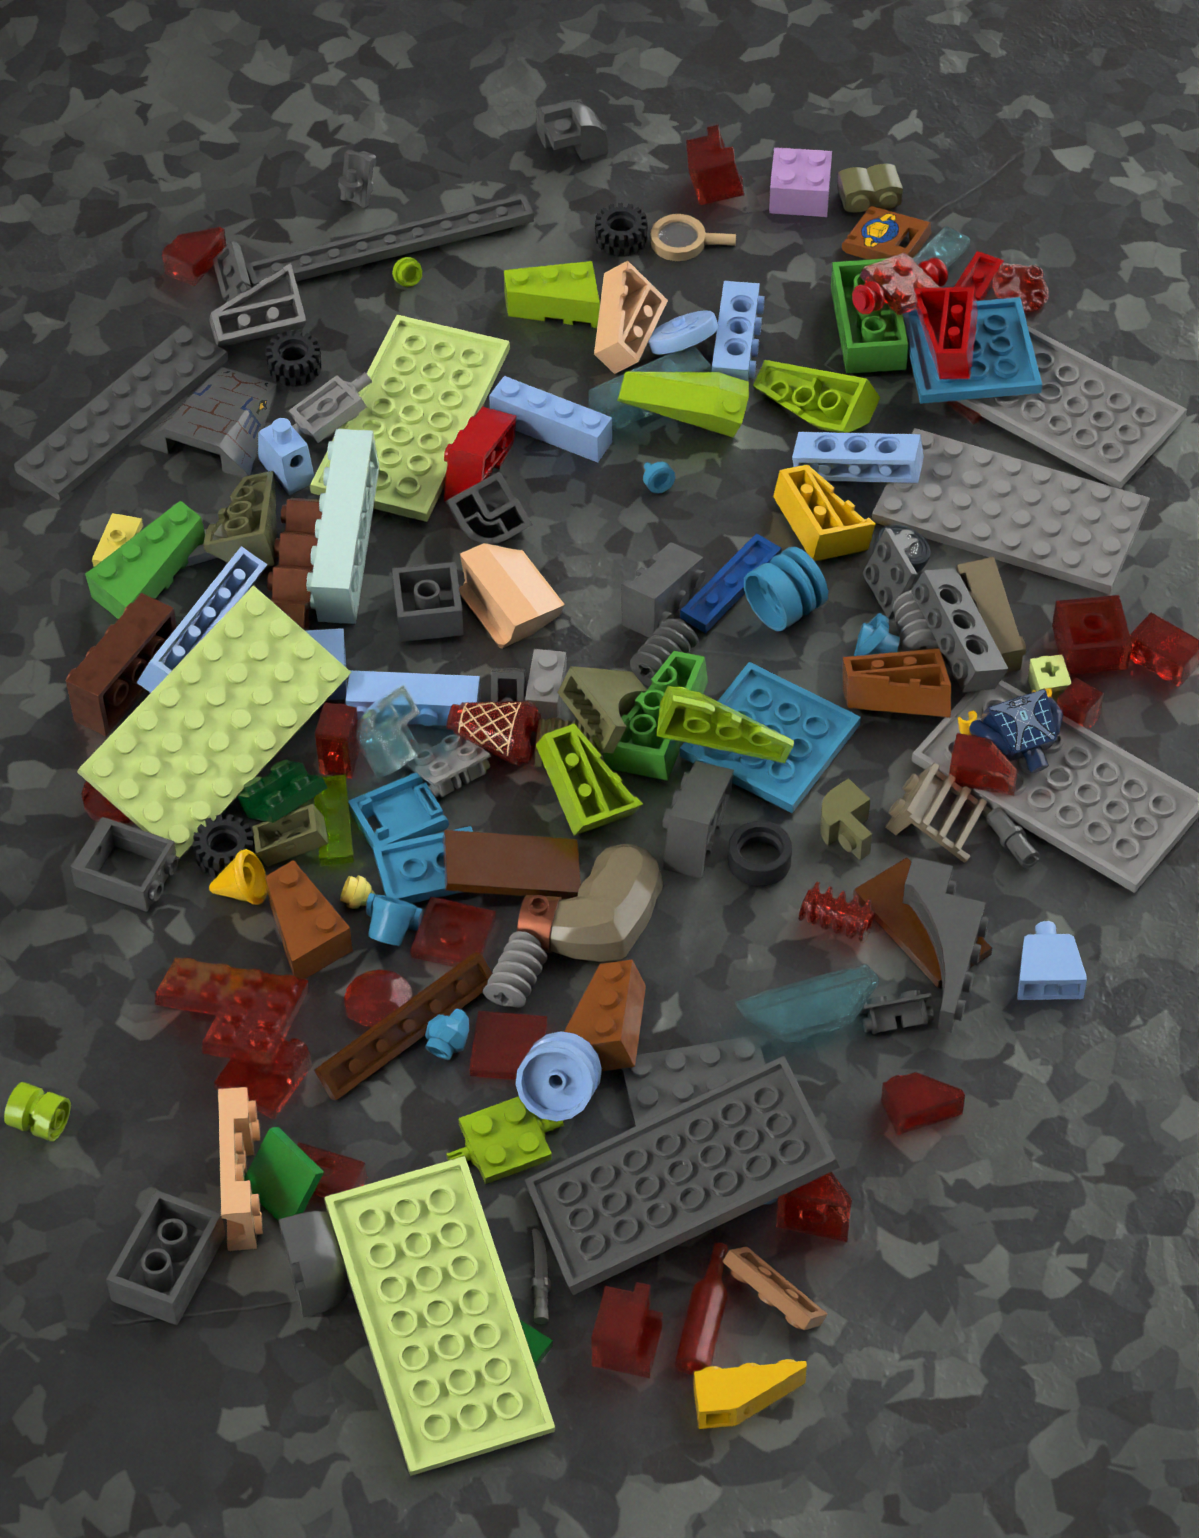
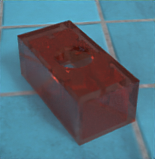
M298 1142L297 1146L318 1166L335 1170L331 1175L322 1176L313 1193L314 1195L326 1197L364 1185L367 1178L365 1162Z

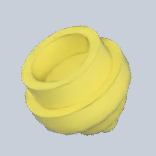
M360 875L356 878L348 876L341 892L340 901L347 903L348 908L358 909L360 906H366L369 894H375V892L372 890L370 883L366 881V878Z

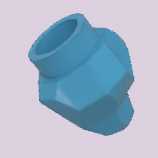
M455 1009L450 1016L439 1014L430 1020L425 1033L426 1039H428L425 1048L433 1055L445 1060H450L453 1053L463 1051L469 1034V1018L466 1013L461 1009Z

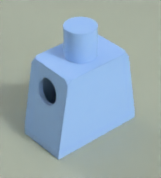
M278 418L271 425L259 431L258 460L268 472L274 471L275 480L286 493L291 495L309 486L314 478V472L308 445L291 426L290 421L285 418Z
M1043 921L1035 926L1036 934L1024 936L1017 999H1083L1087 977L1074 936L1071 934H1057L1056 925L1053 922Z

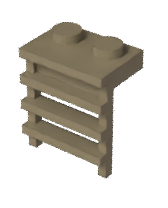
M934 762L918 776L912 774L902 788L906 793L903 798H898L890 808L889 814L892 817L885 828L897 835L912 823L965 863L970 855L961 849L980 814L987 818V815L992 810L986 806V800L983 798L980 800L976 799L970 794V788L967 786L964 788L960 787L954 782V776L951 774L949 776L944 775L938 770L940 766ZM950 790L957 797L937 831L929 824ZM964 802H966L973 809L955 841L952 842L945 836Z

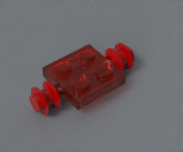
M905 252L863 268L860 277L866 283L856 286L853 290V304L860 313L865 315L880 310L884 302L897 315L917 309L914 288H940L944 286L948 280L947 267L939 258H931L917 265Z

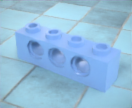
M724 281L712 372H720L748 382L749 379H755L756 361H752V357H758L759 339H754V337L761 334L762 317H757V314H763L765 296H759L760 283Z
M798 432L792 456L794 467L808 464L826 481L918 483L924 458L921 434Z

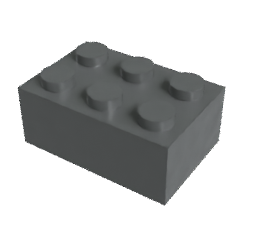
M156 1190L106 1278L111 1301L178 1325L226 1236L221 1213Z

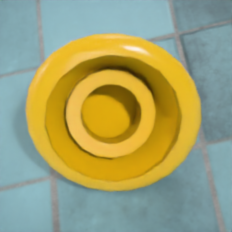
M243 849L236 854L228 866L210 883L209 890L213 894L247 901L253 905L262 904L267 896L264 867L255 853Z

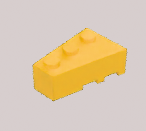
M808 464L782 469L779 471L773 497L807 554L814 561L869 549L876 525L875 522L870 518H862L854 511L855 505L849 500L844 502L834 493L835 488Z

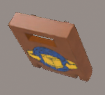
M870 206L847 236V239L842 243V250L847 254L868 260L892 258L893 267L905 270L931 235V222ZM909 232L908 246L906 248L898 246Z

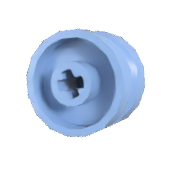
M562 1031L546 1034L534 1043L517 1069L516 1087L520 1100L530 1112L541 1119L561 1121L573 1118L584 1110L600 1084L602 1067L599 1056L592 1045L577 1034Z

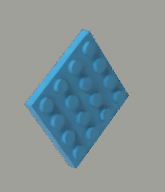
M1020 297L976 301L978 317L970 379H939L917 313V306L901 308L920 404L1041 393L1042 381Z
M748 662L718 702L794 740V746L786 762L771 761L684 742L680 747V757L692 763L699 761L733 769V784L793 813L860 726L861 717Z

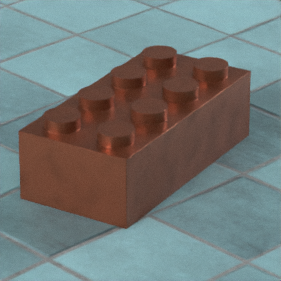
M141 593L133 603L127 605L118 621L108 627L105 636L98 644L89 649L85 659L79 666L70 671L66 679V685L75 722L104 736H107L146 690L137 681L150 660L177 627L173 607Z

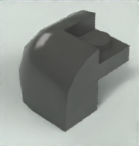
M562 101L537 108L536 131L545 148L553 147L556 150L574 145L581 160L608 154L606 132L598 116L589 106L580 101Z
M500 471L446 501L462 531L469 539L479 544L493 545L503 542L532 526L520 501L513 496Z
M312 1211L279 1219L281 1236L291 1267L294 1289L303 1318L325 1312L337 1306L347 1296L350 1282L329 1213Z

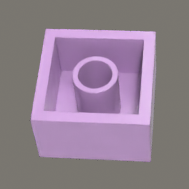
M774 148L769 213L827 217L832 151Z

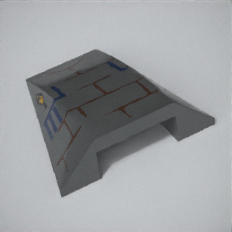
M223 367L147 434L140 443L142 446L168 454L176 441L219 454L221 456L223 472L241 478L252 475L253 463L258 456V433L261 429L265 428L266 419L269 418L277 391V384Z

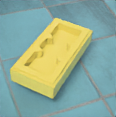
M112 513L93 555V566L95 567L138 534L143 527L142 518Z

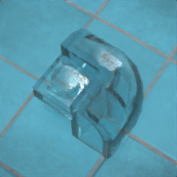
M404 685L392 690L373 703L357 721L356 738L360 752L377 779L397 771L417 757L416 753L421 750L406 724L419 715L420 712Z

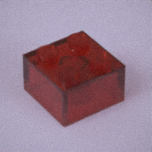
M1119 595L1059 600L1055 602L1052 627L1059 655H1063L1069 675L1128 669L1132 641Z

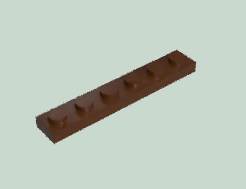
M478 952L471 954L314 1069L330 1099L338 1100L422 1038L426 1033L428 1022L437 1015L450 1016L455 1009H461L483 993L489 977L493 974L483 955Z

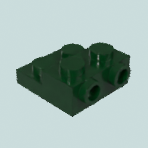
M283 760L273 765L271 772L265 777H256L244 784L245 789L238 794L237 799L248 818L274 823L328 787L322 776L309 775L303 763Z

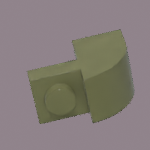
M849 778L830 790L824 797L821 808L820 832L828 846L839 839L841 846L847 852H852L859 860H862L871 852L872 833L862 825L863 822L869 819L870 798Z

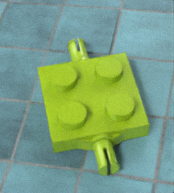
M518 1096L459 1118V1126L465 1137V1147L446 1153V1157L450 1161L465 1156L466 1161L471 1160L479 1169L485 1184L552 1160V1153L545 1140V1133L559 1127H564L563 1120L539 1119L537 1115L526 1108Z

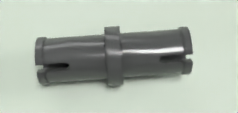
M1003 808L993 809L987 815L988 819H986V822L1000 837V844L1004 849L1012 852L1023 868L1026 869L1034 866L1039 861L1038 857H1040V854L1025 838V831L1021 826H1016Z

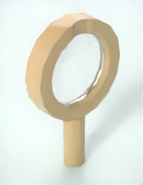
M672 214L660 218L653 224L650 241L652 249L660 257L672 261H685L698 256L703 251L705 245L736 246V234L705 233L704 226L694 217L684 214Z

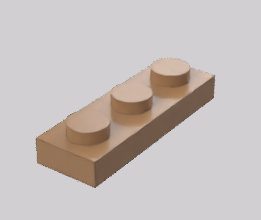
M747 1246L729 1250L722 1261L732 1270L731 1273L737 1280L752 1286L759 1292L758 1296L763 1302L777 1307L786 1315L785 1319L795 1328L807 1330L821 1326L828 1315Z

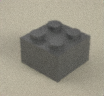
M456 562L392 568L400 642L464 635Z

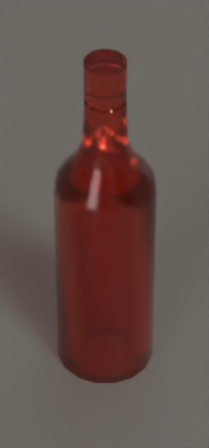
M723 1243L714 1244L707 1273L692 1289L675 1359V1366L685 1374L694 1376V1371H701L706 1367H710L714 1361L728 1300L727 1289L722 1281L724 1263L722 1261L727 1255L728 1246Z

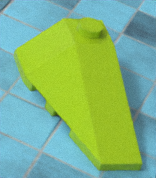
M764 360L753 384L755 389L818 429L836 433H849L869 424L881 398L867 378Z
M625 372L617 401L733 438L743 422L749 398V382L720 372Z
M668 686L660 702L657 727L658 737L781 763L786 762L794 746V740L700 692L691 691L684 687Z

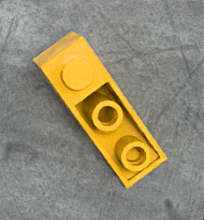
M792 1359L778 1361L776 1364L758 1365L757 1363H745L734 1368L722 1369L717 1366H710L701 1371H694V1396L699 1429L736 1426L806 1383V1361L796 1362Z

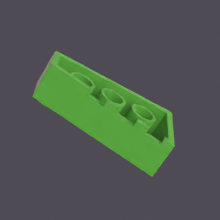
M182 501L176 503L85 574L91 597L117 619L123 615L127 605L133 603L141 593L156 599L163 589H168L174 582L173 577L178 570L186 567L189 563L188 557L195 548L204 544L205 531L201 516Z
M678 651L672 652L651 679L652 684L645 693L641 692L635 699V706L628 715L621 717L626 725V729L614 752L603 753L604 762L610 769L668 781L683 742L657 736L660 702L668 686L684 687L703 694L708 683L705 656Z

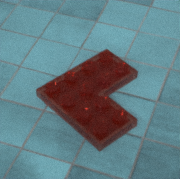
M175 958L155 992V1005L217 1015L203 1040V1054L271 1065L308 993L309 980L300 979L293 975L264 973L258 969L235 968L223 963L211 964L199 962L192 958Z

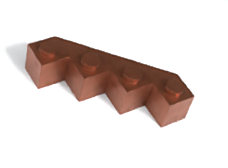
M290 498L287 499V505H282L281 523L286 524V529L280 533V538L275 539L274 555L279 557V565L273 567V572H269L267 588L268 591H272L271 601L303 630L308 631L310 627L309 609H311V592L307 591L308 572H313L314 565L311 564L312 546H317L318 538L315 537V524L317 519L322 518V512H320L319 500Z

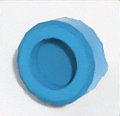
M646 462L644 464L646 471L643 481L651 492L663 493L671 488L676 476L668 463L656 462L651 464Z

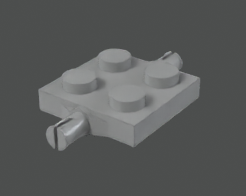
M366 372L352 382L343 381L336 375L289 410L296 422L292 427L299 435L302 433L308 434L317 443L329 438L336 429L346 422L355 419L361 411L367 408L358 392L372 383V380Z

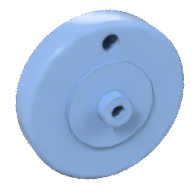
M704 310L688 313L654 329L648 344L651 352L654 354L663 355L678 352L712 336L717 331L719 324L715 314L711 311Z

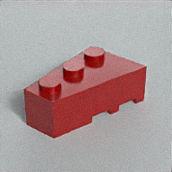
M975 287L914 288L917 313L939 379H970L978 317Z
M482 406L475 416L470 417L467 426L458 432L454 442L447 445L444 453V461L447 462L445 502L490 477L494 468H501L514 443L516 415Z

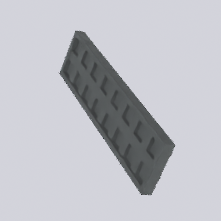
M182 325L14 464L16 473L61 501L228 361L227 352Z

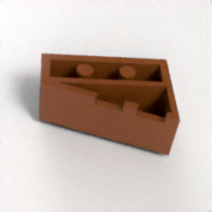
M940 648L843 657V692L848 708L951 718V683Z

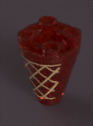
M530 701L461 702L460 705L453 703L448 715L447 729L453 730L455 735L513 765L521 766L522 762L530 763L533 753V745L530 744L532 731L537 732L541 713H538V707H535V702Z

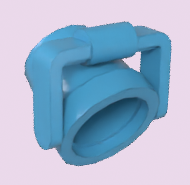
M879 613L869 623L863 622L858 634L854 656L897 652L900 637L889 633V618Z
M370 893L366 904V913L371 917L368 936L380 942L400 946L407 929L413 931L419 929L423 909L400 899Z

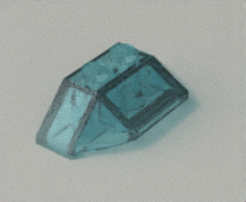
M867 964L853 969L826 973L760 992L747 999L736 1001V1006L747 1021L785 1042H801L810 1035L820 1032H835L840 1030L842 1026L853 1023L878 985L879 978Z

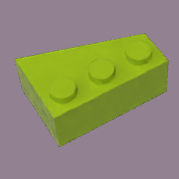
M592 261L504 270V292L508 317L545 321L546 317L563 319V324L573 325L574 321L591 323V327L597 328L600 300Z
M575 723L544 734L536 744L574 836L633 815L643 805L637 796L634 798L622 784L620 776L616 772L613 773L600 758L602 755Z

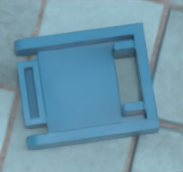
M418 773L411 774L348 800L349 812L372 851L373 847L436 834L444 831L449 826V821L443 815L441 806L426 782L423 783V779ZM373 815L381 828L376 829L375 833L366 818Z

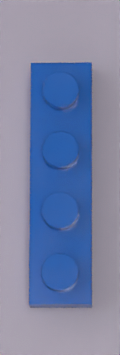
M756 533L680 610V619L706 633L745 594L744 577L747 573L763 563H770L774 556L782 553V548Z

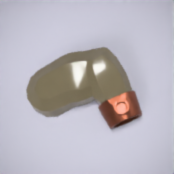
M619 844L606 848L596 858L591 874L583 881L577 897L562 900V897L526 895L520 909L517 932H527L536 937L541 943V948L547 953L555 952L570 958L595 962L622 960L627 956L646 928L652 916L656 899L662 891L664 881L657 860L647 849L635 844Z

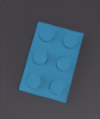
M471 826L455 829V831L473 832ZM444 832L373 847L374 858L385 896L408 903H415L461 893L459 891H445Z

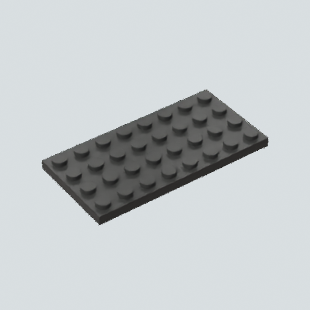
M782 1056L525 1179V1183L571 1293L575 1295L840 1167L785 1056Z

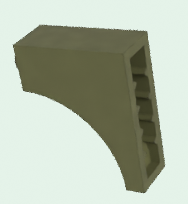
M570 666L557 693L603 753H613L626 729V725L621 717L628 715L635 706V699L641 692L645 693L647 689L637 676L630 671Z

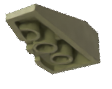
M274 471L243 477L230 495V505L227 508H221L218 512L219 520L217 523L210 524L206 529L203 544L206 552L228 563L242 546L266 563L265 569L275 565L274 545L277 538L276 488Z

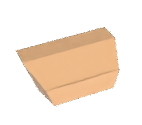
M483 543L460 553L465 577L463 586L459 588L460 596L499 648L503 649L533 635L560 616L565 604L523 550Z

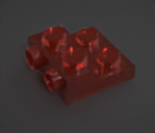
M250 1023L232 1047L233 1057L214 1081V1088L218 1091V1089L247 1087L249 1101L256 1100L257 1111L275 1119L312 1068L308 1047L297 1038H291L290 1041L279 1037L276 1029L268 1024H262L258 1027Z

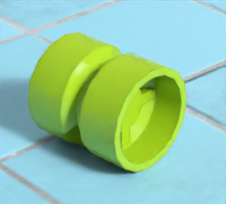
M20 1082L8 1099L5 1107L4 1122L6 1125L22 1131L31 1129L33 1135L48 1141H55L59 1138L67 1124L71 1102L69 1098L53 1092L44 1094L42 1088L26 1082Z

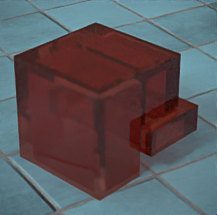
M719 125L707 127L708 136L686 140L689 174L700 205L745 195L743 177L739 175L735 163L733 146L725 147Z
M636 1282L634 1292L605 1286L591 1337L593 1367L650 1378L663 1330V1312L649 1310L651 1304V1285Z

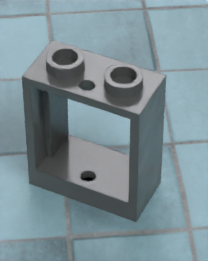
M101 817L71 865V871L75 887L147 912L153 901H157L160 898L168 876H172L176 872L179 857L176 856L174 841ZM114 847L156 861L141 887L99 872Z

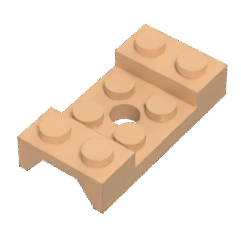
M247 1087L218 1089L221 1216L223 1219H227L228 1251L257 1249V1235L263 1234L262 1212H260L259 1194H252L250 1180L245 1181L244 1173H247L246 1156L254 1155V1141H260L259 1119H257L256 1100L249 1101Z

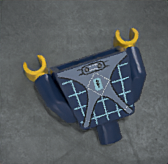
M1050 688L1039 691L1033 690L1032 693L989 706L981 715V720L977 719L976 711H969V720L966 721L958 717V728L961 734L973 735L989 748H992L993 742L1009 762L1024 757L1030 773H1036L1049 766L1043 751L1049 749L1056 742L1061 730L1063 711L1052 698V690Z

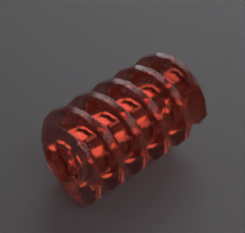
M817 881L808 890L802 902L798 920L802 921L807 916V921L812 926L816 925L820 920V927L823 930L829 929L833 924V932L835 934H841L846 928L847 938L852 939L858 934L859 941L864 943L871 931L875 913L871 910L870 899L860 907L859 896L855 895L848 903L846 902V891L842 890L838 897L834 898L833 887L829 886L825 893L822 894L820 893V882Z

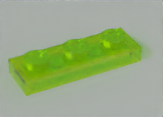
M346 776L322 777L328 788L314 797L315 807L324 816L328 839L327 845L319 847L320 865L354 863Z

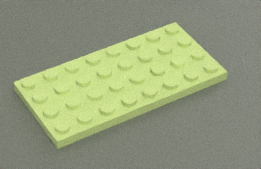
M396 315L367 372L372 383L358 392L367 408L361 411L355 419L339 427V429L370 430L374 433L379 461L374 509L428 521L446 482L447 462L444 461L445 449L449 443L452 444L458 432L467 426L470 417L475 416L483 406L510 350L509 341ZM328 450L310 484V490L313 494L320 495L321 493H326L323 476L325 467H330L331 460H328Z
M253 585L86 760L77 773L143 831L174 841L176 856L180 859L193 845L194 832L198 833L197 827L200 824L206 827V819L211 818L214 822L216 815H221L237 798L238 794L245 789L244 784L254 779L349 677L351 671Z
M465 1156L324 1197L410 1476L555 1432V1425Z

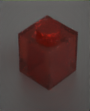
M1075 678L1059 696L1057 705L1063 711L1065 717L1089 730L1100 718L1104 693Z

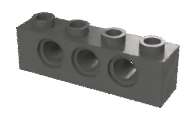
M956 568L924 570L911 592L962 692L995 689L1007 672L1008 667Z

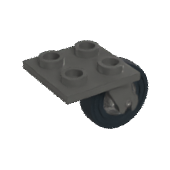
M888 525L881 529L874 541V552L862 573L889 619L895 617L893 612L894 601L898 596L909 590L917 573L921 572L926 566L931 553L930 546L922 535L902 525Z

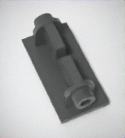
M920 990L901 993L900 999L887 1001L886 996L866 1000L867 1005H863L858 1011L859 1015L867 1014L868 1018L863 1019V1027L865 1032L871 1031L872 1034L897 1030L895 1020L897 1016L901 1017L903 1028L927 1025L929 1020H934L932 1007L925 1006V1003L932 995L931 993L921 995Z

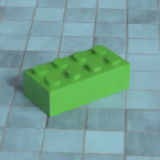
M892 258L832 262L831 292L846 374L905 370L908 341L898 290L884 295L885 302L883 307L867 315L860 313L852 301L853 290L858 285L874 281L882 289L896 284Z

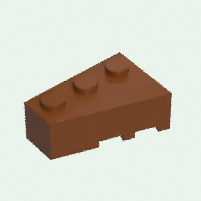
M294 860L265 876L268 900L292 970L295 985L353 951L350 927Z
M632 959L599 965L564 1031L577 1034L592 1045L599 1056L602 1071L635 1067L646 985Z

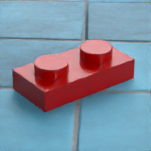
M977 251L954 287H975L976 301H983L1002 272L1004 260Z

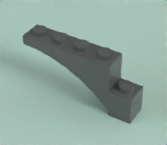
M913 857L905 882L903 903L910 905L927 930L935 948L941 969L943 987L938 1030L952 1033L955 1020L962 1021L966 1000H961L963 992L970 993L974 973L969 972L971 964H978L982 945L977 944L978 937L985 938L990 918L984 916L985 902L954 895L957 881L951 880L953 866Z

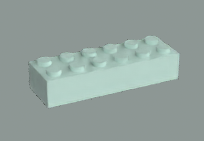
M336 429L334 441H329L328 460L331 461L330 467H325L323 481L324 486H326V493L320 494L319 509L322 512V518L317 519L315 524V537L318 538L317 546H312L311 564L314 565L313 572H308L306 586L307 591L311 592L310 606L311 609L316 610L318 622L356 624L379 474V461L373 431Z

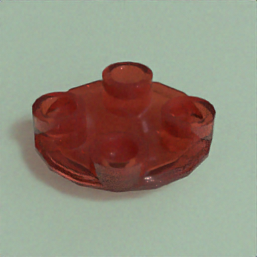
M1003 263L993 277L992 287L998 299L1020 297L1024 313L1036 312L1043 308L1049 298V289L1046 281L1043 279L1044 272L1036 265L1028 267L1020 264Z
M382 969L367 971L355 977L347 986L344 996L346 1015L363 1026L373 1027L413 998L411 986L404 977L394 971Z

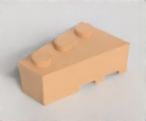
M629 261L605 272L603 278L594 355L614 374L639 362L668 302Z

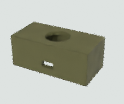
M314 804L292 811L274 823L266 821L252 826L256 854L267 867L328 844L324 816Z

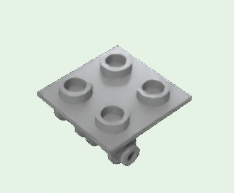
M460 733L445 737L441 743L429 749L417 752L413 758L405 761L404 765L431 783L428 787L434 797L442 798L454 791V787L459 789L461 781L464 784H468L470 781L486 774V770L490 768L489 761L487 760V758L491 757L490 753L463 735L460 736Z

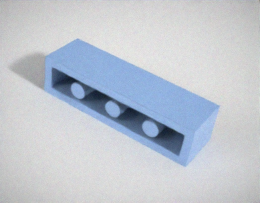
M506 376L501 379L489 395L490 409L516 415L515 430L597 463L612 444V417Z
M351 671L346 694L348 721L359 723L376 722L395 725L421 724L425 726L444 725L459 727L465 704L467 703L466 708L468 709V706L472 708L480 703V676ZM480 706L470 709L469 712L472 715L478 713ZM465 711V712L463 713V716H462V722H463V723L466 722L467 711ZM472 720L466 726L473 727L475 724Z

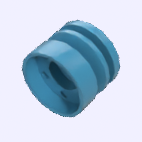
M788 547L780 555L774 556L770 563L761 564L744 577L745 594L753 611L764 624L775 631L785 630L799 621L802 615L810 614L815 608L821 607L828 600V588L820 568L804 550L797 547Z

